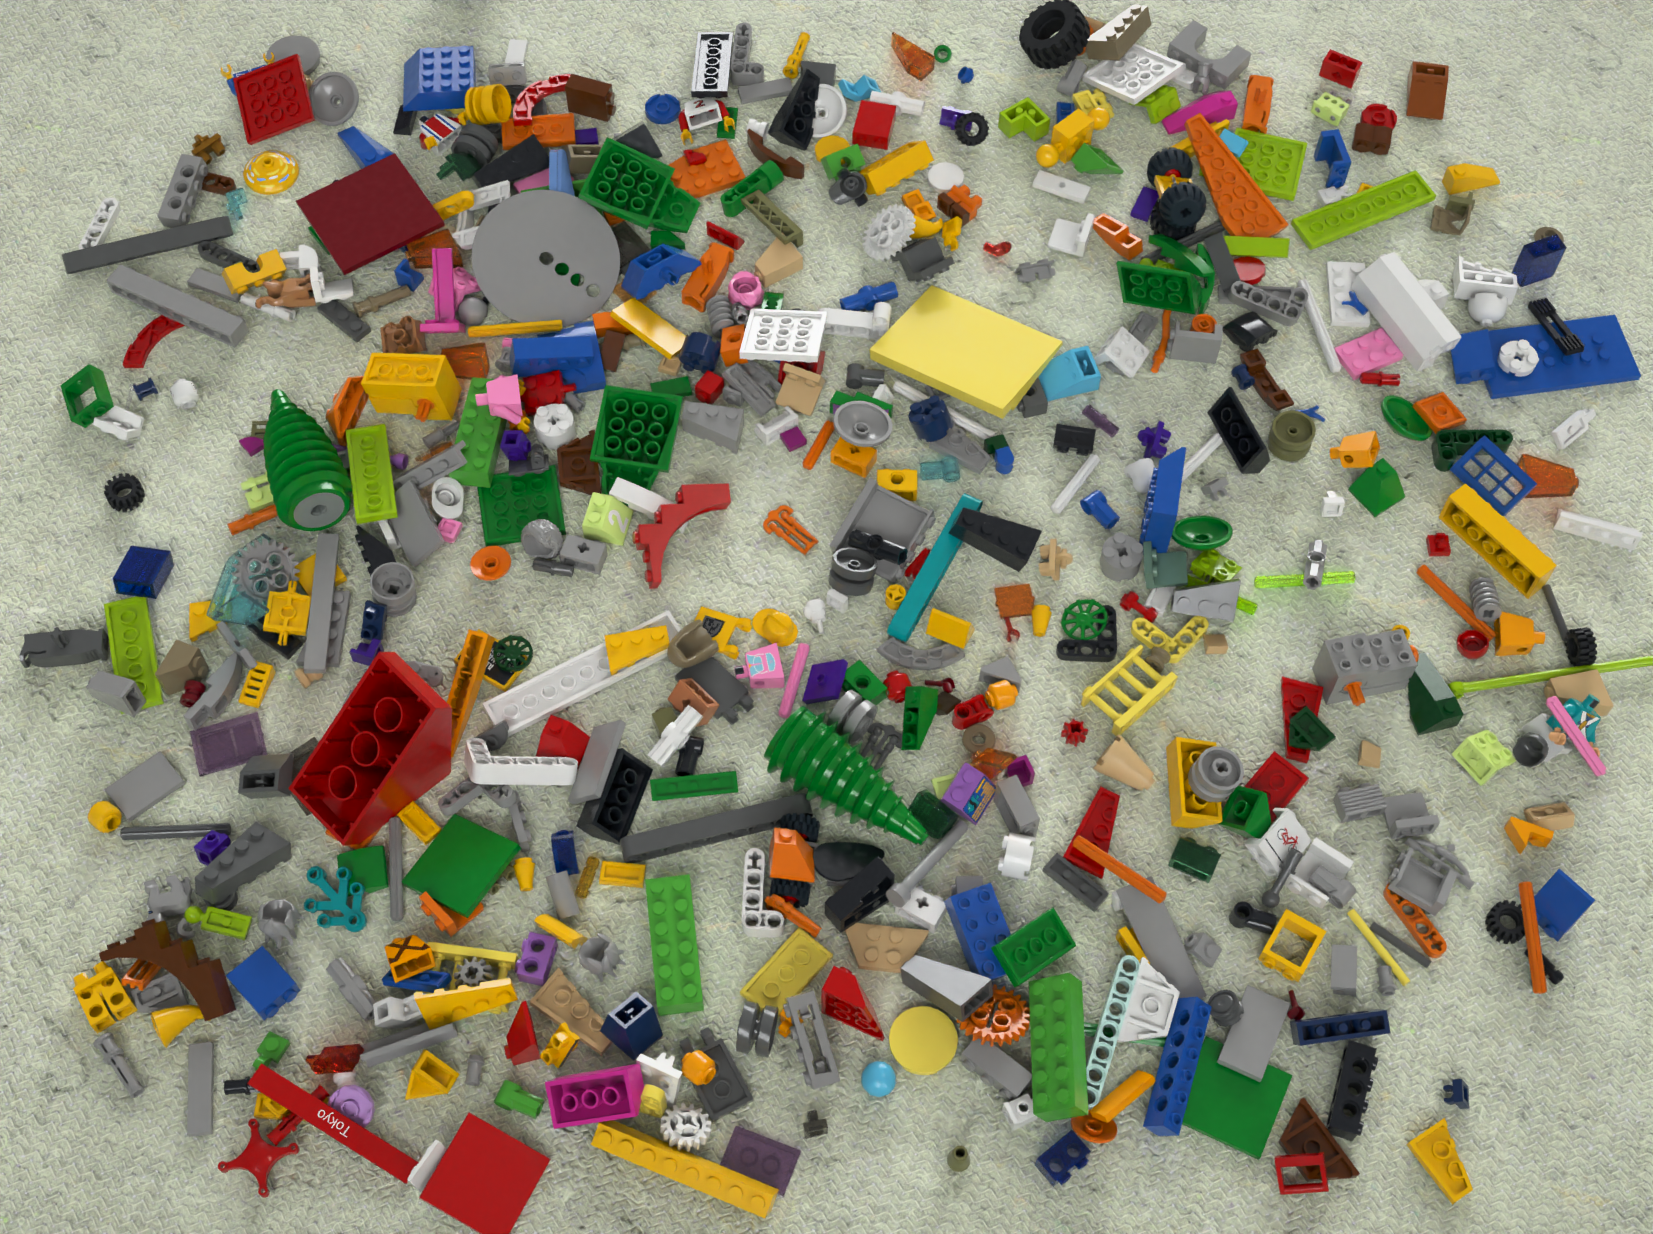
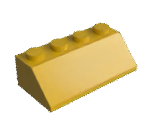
M925 140L908 142L863 168L862 171H859L867 182L865 192L868 195H882L886 192V188L895 187L901 183L900 180L903 178L908 179L914 176V172L918 169L921 171L929 167V163L934 161Z
M1176 737L1166 747L1171 826L1193 829L1218 824L1223 821L1221 802H1208L1199 798L1192 791L1188 781L1190 767L1206 749L1216 746V742Z

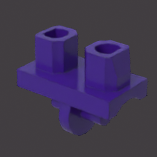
M943 106L939 124L951 127V130L955 131L957 120L962 115L972 111H963L952 106ZM969 122L966 125L965 131H971L973 122Z
M1159 420L1157 427H1146L1145 430L1138 432V440L1141 441L1142 446H1146L1143 458L1154 456L1162 459L1166 455L1167 447L1159 443L1166 444L1170 439L1171 432L1163 428L1164 422Z

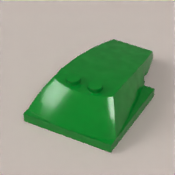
M608 137L578 197L596 209L627 220L646 230L648 227L679 233L688 232L701 203L685 190L674 186L673 181L670 179L675 168Z
M605 385L590 455V461L601 463V468L603 469L602 494L609 495L617 477L650 491L659 472L669 473L683 396Z

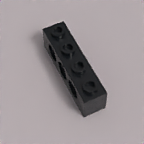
M1349 1040L1345 1045L1326 1128L1331 1135L1353 1141L1357 1135H1361L1364 1122L1360 1120L1362 1113H1366L1369 1100L1365 1098L1366 1093L1371 1091L1373 1079L1370 1076L1371 1071H1375L1378 1063V1057H1375L1377 1048ZM1353 1066L1360 1067L1363 1073L1355 1072ZM1348 1087L1356 1089L1358 1095L1351 1094ZM1343 1109H1349L1353 1117L1345 1115Z

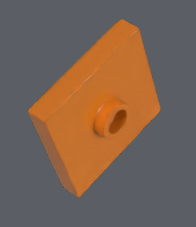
M1444 392L1417 401L1412 406L1435 434L1440 430H1450L1463 425L1467 421L1465 416Z

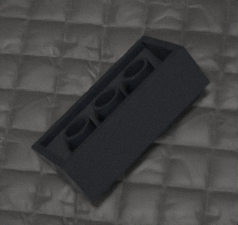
M1228 387L1207 413L1242 474L1260 473L1270 462L1268 450L1232 387Z
M617 749L601 798L586 801L576 826L592 837L620 845L619 841L628 835L653 769L625 749Z

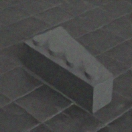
M255 822L195 876L196 894L211 904L219 902L236 892L239 886L253 882L258 875L265 871L267 873L270 872L280 862L283 861L285 863L291 859V843L260 823Z

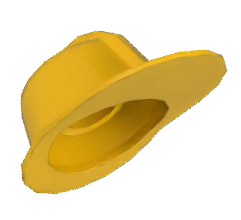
M767 608L760 610L753 617L752 625L754 630L770 643H777V646L785 647L791 645L796 640L797 627L787 614Z

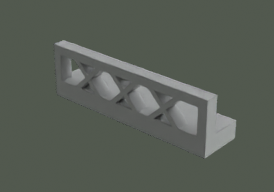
M462 440L402 473L393 481L397 490L409 480L413 481L417 489L420 490L464 466L467 460L460 450L466 446L465 442Z

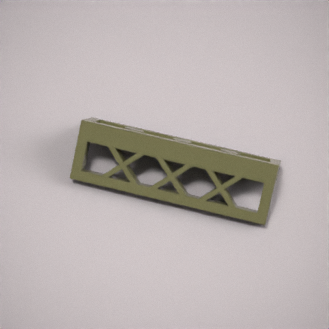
M759 189L741 199V203L782 243L786 245L792 242L797 248L803 245V231Z

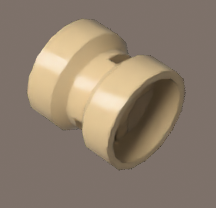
M298 668L294 671L295 676L305 689L314 680L318 681L323 678L322 673H304V668Z

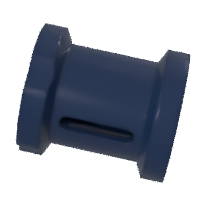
M1240 364L1232 369L1231 375L1237 379L1241 390L1248 389L1255 383L1254 377L1250 376L1247 371L1246 364Z
M151 377L144 383L132 385L140 401L153 393L158 394Z

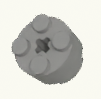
M1120 532L1108 538L1103 545L1100 556V566L1103 574L1113 581L1121 582V580L1133 579L1140 569L1143 557L1142 544L1135 538Z

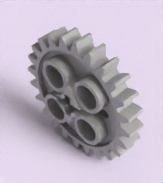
M263 538L261 544L257 540H254V546L247 543V551L240 549L242 556H235V559L239 561L238 564H232L237 571L232 572L231 575L237 577L232 583L239 584L236 591H243L241 597H248V601L251 603L256 600V604L259 606L264 602V605L267 606L269 591H287L289 581H292L293 587V581L299 580L295 573L300 572V570L294 568L299 562L292 560L296 555L289 553V547L283 548L284 543L278 542L276 544V540L273 539L268 544V540ZM275 554L276 561L270 564L269 558ZM256 561V568L250 571V563ZM281 574L282 580L279 583H275V577ZM261 580L263 585L261 589L256 590L255 585Z

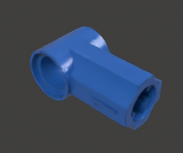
M1096 490L1080 501L1083 511L1087 515H1093L1105 529H1111L1119 521L1120 517L1107 504L1106 497L1101 491Z

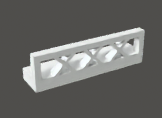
M1562 509L1557 510L1553 527L1555 530L1630 550L1636 548L1643 534L1634 528Z

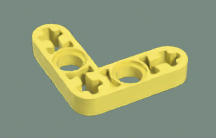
M1194 616L1171 638L1147 619L1136 618L1132 622L1131 633L1151 650L1153 647H1160L1170 653V651L1173 652L1178 646L1177 654L1170 655L1169 663H1177L1206 634L1209 623L1205 617ZM1201 624L1202 627H1198V629L1194 633L1193 630L1195 628V625ZM1141 626L1144 627V630H1143V629L1137 630V627H1141ZM1184 635L1189 636L1192 641L1184 643L1180 637ZM1159 637L1162 639V643L1155 644L1151 638Z
M646 1084L641 1094L639 1112L662 1118L667 1109L665 1092L656 1086Z

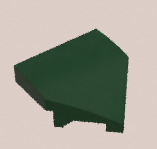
M1307 706L1290 719L1289 747L1321 751L1336 739V736Z

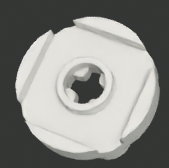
M1522 339L1505 343L1499 351L1497 361L1501 369L1506 373L1510 371L1516 373L1515 376L1522 377L1533 372L1539 357L1529 342ZM1514 357H1520L1521 361H1519V359H1514Z

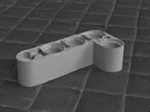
M748 23L738 24L735 31L730 71L731 82L736 86L764 82L763 65L749 62L752 46V27Z
M1236 281L1228 292V299L1238 306L1280 324L1293 326L1304 309L1308 299V292L1301 287L1295 288L1288 300H1285L1245 282ZM1294 296L1300 297L1302 301L1295 300ZM1252 298H1257L1259 302H1254ZM1269 305H1274L1277 310H1272ZM1290 312V313H1292L1295 317H1293V318H1292V317H1289V316L1287 315V313Z

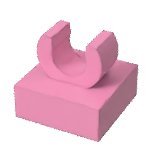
M442 518L438 525L443 539L449 543L455 542L463 527L462 522Z

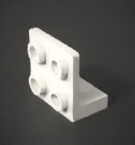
M1088 213L1086 220H1082L1081 224L1057 218L1047 247L1083 257L1093 229L1095 215Z
M318 266L310 267V280L316 303H328L334 299L346 300L354 296L352 278L325 283L323 272L318 271Z
M1122 326L1109 335L1094 357L1097 365L1104 361H1111L1125 375L1132 378L1150 351Z
M435 1140L427 1148L425 1155L417 1166L412 1169L407 1178L420 1194L447 1150L438 1140Z

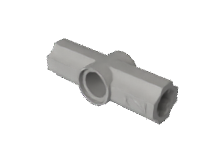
M1315 540L1309 544L1303 584L1306 585L1307 589L1315 590L1317 587H1321L1327 545L1322 540Z
M342 957L329 963L326 970L339 986V991L347 1002L355 1007L365 1022L374 1019L373 1004L376 1001L368 992V987L358 974H354Z

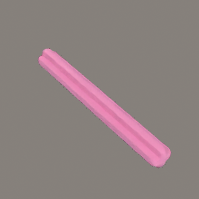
M1556 696L1547 698V707L1596 776L1604 775L1606 767Z

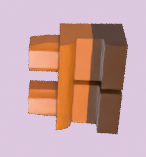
M965 184L959 188L954 185L948 193L945 194L943 192L938 195L937 208L950 217V219L956 216L961 218L962 228L977 216V209L982 206V198L978 195L970 198V189Z

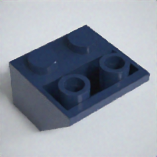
M638 992L632 994L607 1015L600 1029L602 1034L633 1061L639 1057L640 1053L643 1054L663 1036L653 1005Z

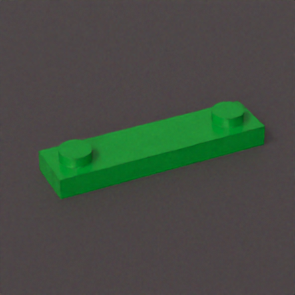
M736 771L650 780L652 801L738 793Z

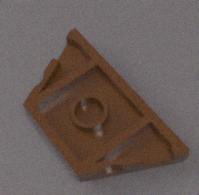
M591 430L589 435L581 439L576 438L569 444L557 449L561 487L592 495L593 492L601 494L598 462L590 461L595 430Z
M1303 1097L1299 1101L1278 1143L1287 1155L1324 1152L1328 1180L1356 1178L1360 1173ZM1319 1165L1296 1166L1307 1182L1322 1181Z

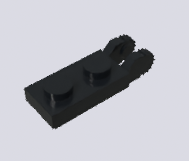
M257 613L255 615L256 620L264 624L265 616ZM251 622L246 624V627L259 640L288 660L303 645L299 639L293 635H288L287 645L283 646L282 640L281 646L278 644L279 633L263 631V628L260 630Z

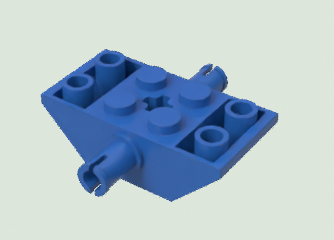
M661 244L630 261L621 286L623 290L636 300L643 299L650 292L662 289L667 283L675 285L673 283L675 282L677 284L682 275L695 271L702 264L701 261L684 250Z

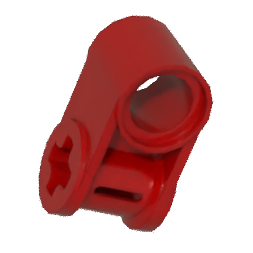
M979 694L955 706L952 724L955 728L963 730L988 720L993 716L994 711L986 704L985 696ZM958 715H964L966 718H961Z

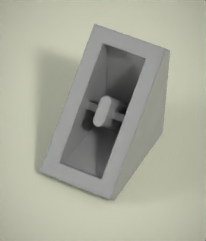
M1008 656L981 667L979 681L993 684L1001 680H1007L1011 685L1014 684L1019 693L1022 680Z

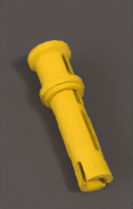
M800 33L793 53L788 56L787 65L783 68V74L786 77L793 79L798 76L802 56L810 40L808 33Z

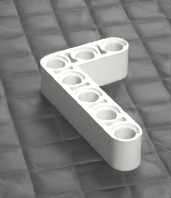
M469 738L466 740L464 762L469 778L473 783L573 785L576 781L578 761L574 758L490 756L486 742L483 739Z

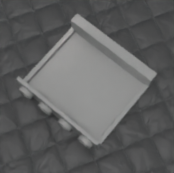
M869 478L830 543V548L835 553V551L841 548L850 547L848 545L849 535L856 529L870 535L878 534L884 540L906 547L908 552L904 564L897 565L884 559L877 560L878 565L875 574L895 584L897 580H901L906 564L908 562L911 563L916 547L918 545L921 546L924 542L925 532L934 525L936 520L934 510L930 509L928 511L879 486L876 480Z

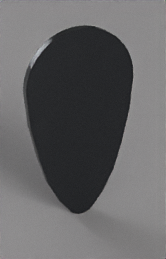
M824 843L819 845L813 853L814 868L823 878L840 882L855 877L875 858L879 857L882 860L885 853L882 849L865 843Z

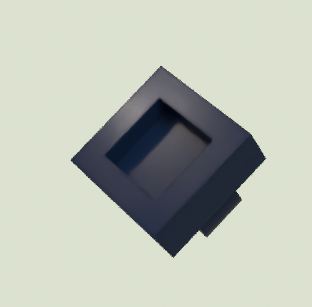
M1452 1079L1453 1086H1443L1445 1092H1453L1450 1098H1444L1446 1104H1456L1460 1109H1470L1468 1085L1462 1079Z

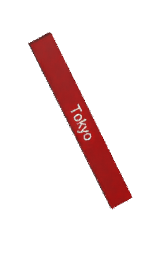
M261 1063L247 1083L249 1086L407 1185L409 1182L407 1178L419 1162Z

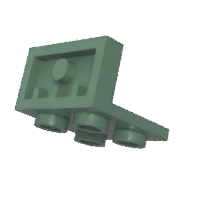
M1151 541L1143 542L1144 576L1147 589L1188 585L1186 551L1157 553L1156 549H1152Z

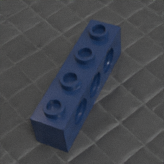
M1383 1009L1290 1021L1293 1044L1298 1046L1391 1033L1387 1010Z

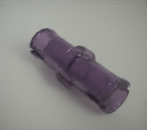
M1091 404L1087 405L1082 411V414L1090 419L1096 428H1101L1111 438L1118 433L1120 428L1109 421L1105 414H1101L1093 408Z

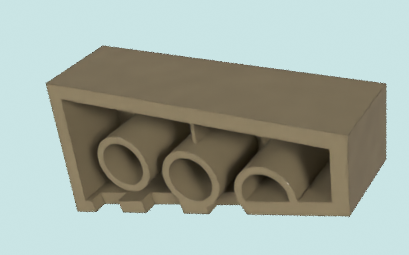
M1132 5L1089 36L1086 45L1088 59L1119 61L1151 26L1148 6Z

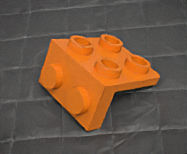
M426 891L419 896L422 904L420 909L427 917L431 915L435 920L434 924L441 932L445 930L450 937L484 910V906L480 902L471 915L466 918L435 902Z

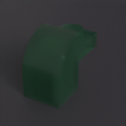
M456 152L445 157L447 162L439 167L440 171L436 175L440 180H443L453 172H456L462 181H466L482 167L472 155L466 152Z

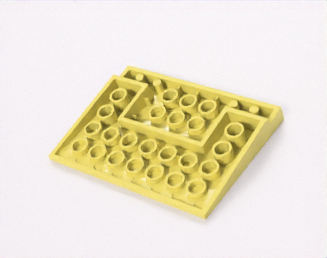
M931 285L869 350L871 360L1003 419L1010 409H1015L1063 345V341Z

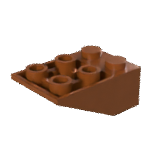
M1412 62L1407 81L1406 116L1443 119L1449 65Z

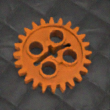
M994 984L992 988L993 996L963 1022L957 1019V1023H960V1030L966 1029V1036L973 1035L972 1041L979 1038L981 1039V1045L988 1041L991 1047H993L994 1042H997L1002 1047L1004 1041L1011 1045L1012 1039L1018 1042L1020 1036H1025V1032L1029 1030L1030 1008L1026 1007L1027 1001H1021V995H1013V989L1006 992L1005 986L997 989V985ZM999 1002L998 1009L994 1013V1007ZM994 1013L992 1025L988 1028L989 1020H991Z

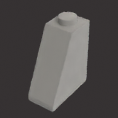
M98 671L86 686L93 698L133 718L146 702L135 681L103 671Z

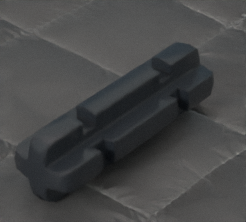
M1526 949L1524 953L1528 957V950ZM1542 953L1545 976L1548 975V979L1556 985L1563 980L1564 975L1559 970L1556 971L1554 964Z

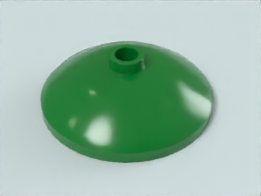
M1394 395L1386 396L1382 400V415L1394 433L1413 441H1424L1431 436L1432 429L1412 407V403Z
M1192 516L1177 521L1171 537L1182 547L1195 551H1209L1225 545L1232 538L1233 529L1228 522L1220 518Z

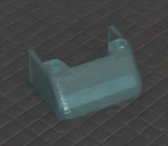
M262 533L254 540L259 541L261 544L264 538L268 540L269 544L272 538ZM252 540L248 544L254 546V540ZM246 545L241 548L245 551L248 550ZM239 549L228 558L224 565L209 605L207 616L214 621L248 626L255 624L259 618L269 612V609L243 591H236L239 584L232 583L237 577L231 575V573L237 571L232 564H238L239 562L235 559V556H242ZM275 554L269 558L270 564L276 561ZM256 561L250 563V571L256 568ZM261 580L256 583V590L260 589L262 584Z

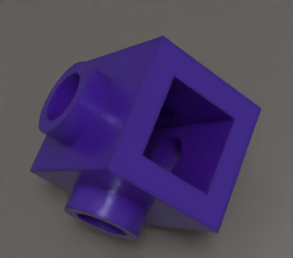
M504 430L500 448L508 460H527L528 453L531 451V442L522 430Z
M211 830L194 846L199 862L208 866L231 845V840L226 834Z

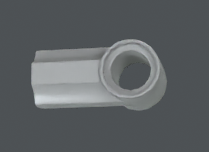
M1076 59L1071 62L1065 76H1062L1058 83L1057 92L1070 97L1078 92L1079 82L1087 68L1082 61Z
M1322 865L1314 871L1308 880L1329 897L1328 901L1339 909H1342L1356 893V888L1349 881L1338 879Z

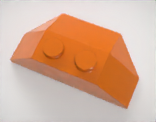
M363 376L348 377L338 393L334 395L333 404L326 412V420L341 446H347L345 430L355 429L369 398V395L366 394L361 385Z

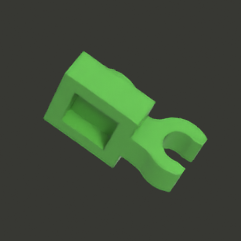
M269 1031L256 1050L261 1056L257 1057L252 1065L255 1067V1071L261 1063L266 1067L269 1066L271 1061L278 1064L290 1046L289 1040Z

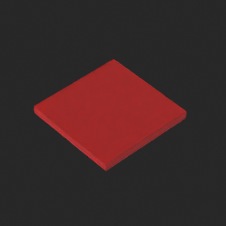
M298 54L233 78L248 144L253 145L315 121L301 59Z
M469 1112L419 1199L480 1234H509L551 1159Z

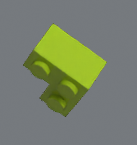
M1029 97L999 113L998 128L1008 138L1024 131L1035 142L1049 133L1050 118Z

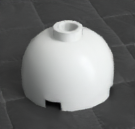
M1477 293L1475 298L1470 296L1468 303L1470 317L1479 322L1481 326H1491L1492 323L1500 321L1505 316L1508 298L1502 296V299L1497 298L1495 293Z

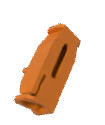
M1249 76L1241 129L1255 132L1260 130V133H1267L1266 126L1270 115L1272 86L1274 82L1272 77Z
M715 242L710 243L709 249L699 260L702 265L692 272L681 291L682 303L690 305L699 312H705L706 303L716 295L727 275L729 263L734 261V250Z

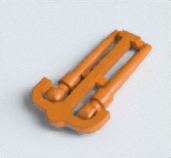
M782 505L776 510L770 511L768 518L763 523V529L769 535L775 531L778 537H782L804 555L819 542L804 527L797 523L796 519L789 516L794 511L789 506ZM771 521H776V522L779 523L782 527H784L787 531L785 532V531H784L783 529H781L780 527L778 528L777 525H776L774 522H772V523L769 525V527H768L767 525H768ZM795 529L799 530L802 534H804L805 536H807V537H808L809 539H811L812 541L809 542L806 538H804L801 534H799ZM792 534L806 545L805 549L799 546L789 535Z
M776 894L765 898L767 910L779 911L784 919L787 918L814 938L818 936L822 928L794 908V905L790 902H785L783 897Z

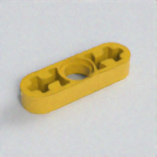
M461 191L433 204V207L440 217L445 220L473 207L474 194L470 191Z

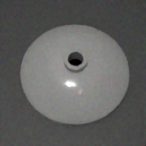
M328 72L319 76L312 83L308 92L314 118L327 126H337L348 121L355 113L359 102L356 84L350 77L340 72Z
M847 402L841 405L834 415L833 425L838 435L855 446H878L884 443L892 432L890 416L881 407L870 402Z

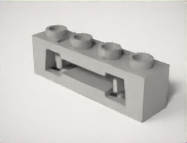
M810 990L785 998L786 1004H783V1009L786 1017H790L793 1026L789 1027L793 1041L797 1040L799 1045L796 1053L799 1062H804L806 1071L803 1072V1077L806 1085H810L812 1089H818L839 1082V1074L814 991ZM807 1005L810 1006L813 1019H810L820 1055L825 1057L828 1067L827 1071L822 1059L814 1061L817 1072L814 1071L812 1065L814 1058L804 1024L799 1021L797 1010H799L801 1019L810 1018L811 1015Z

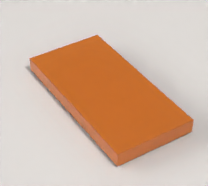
M574 113L531 116V126H514L513 117H510L507 122L501 123L503 150L512 149L533 134L543 148L568 144L576 145Z

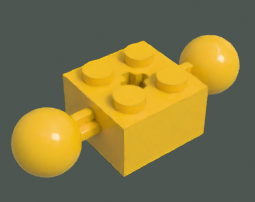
M1095 107L1087 115L1078 108L1053 126L1051 144L1040 146L1036 152V160L1039 165L1049 168L1054 166L1058 160L1066 164L1072 159L1083 143L1091 145L1093 130L1100 131L1108 126L1110 122L1108 111L1102 107Z

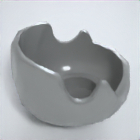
M476 297L464 299L459 305V320L468 326L481 325L483 318L487 317V304L482 299Z

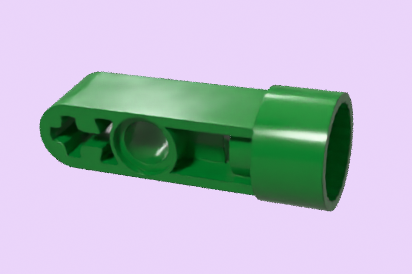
M768 160L725 192L720 198L724 215L727 217L738 215L746 209L741 203L742 198L758 189L765 195L782 183L784 176L780 168L773 161Z

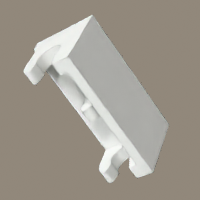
M789 406L784 407L785 411L783 414L764 425L760 423L755 424L754 432L766 446L780 439L781 433L796 426L799 428L798 415Z

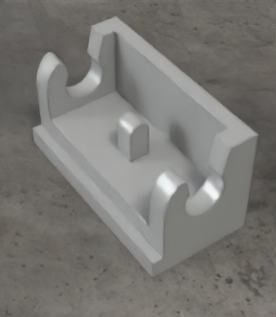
M1332 944L1331 989H1333V994L1356 997L1357 946Z

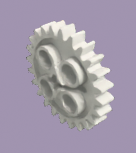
M895 204L893 207L889 205L887 210L883 208L881 214L876 213V219H871L872 224H867L869 229L864 231L867 236L862 238L865 241L862 245L865 247L864 251L872 259L883 261L884 258L889 260L891 255L895 257L897 251L902 252V246L907 247L906 241H910L911 238L909 236L915 233L912 230L916 227L914 224L916 221L913 217L914 214L902 204L899 206Z

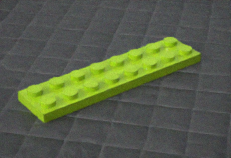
M1414 170L1294 218L1291 221V225L1308 248L1312 250L1434 201L1436 194L1419 173Z

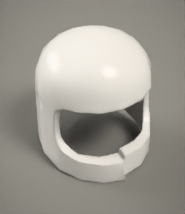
M1143 458L1129 464L1123 471L1126 477L1132 478L1133 487L1137 492L1147 493L1150 480L1152 479L1153 468L1156 467L1151 458Z

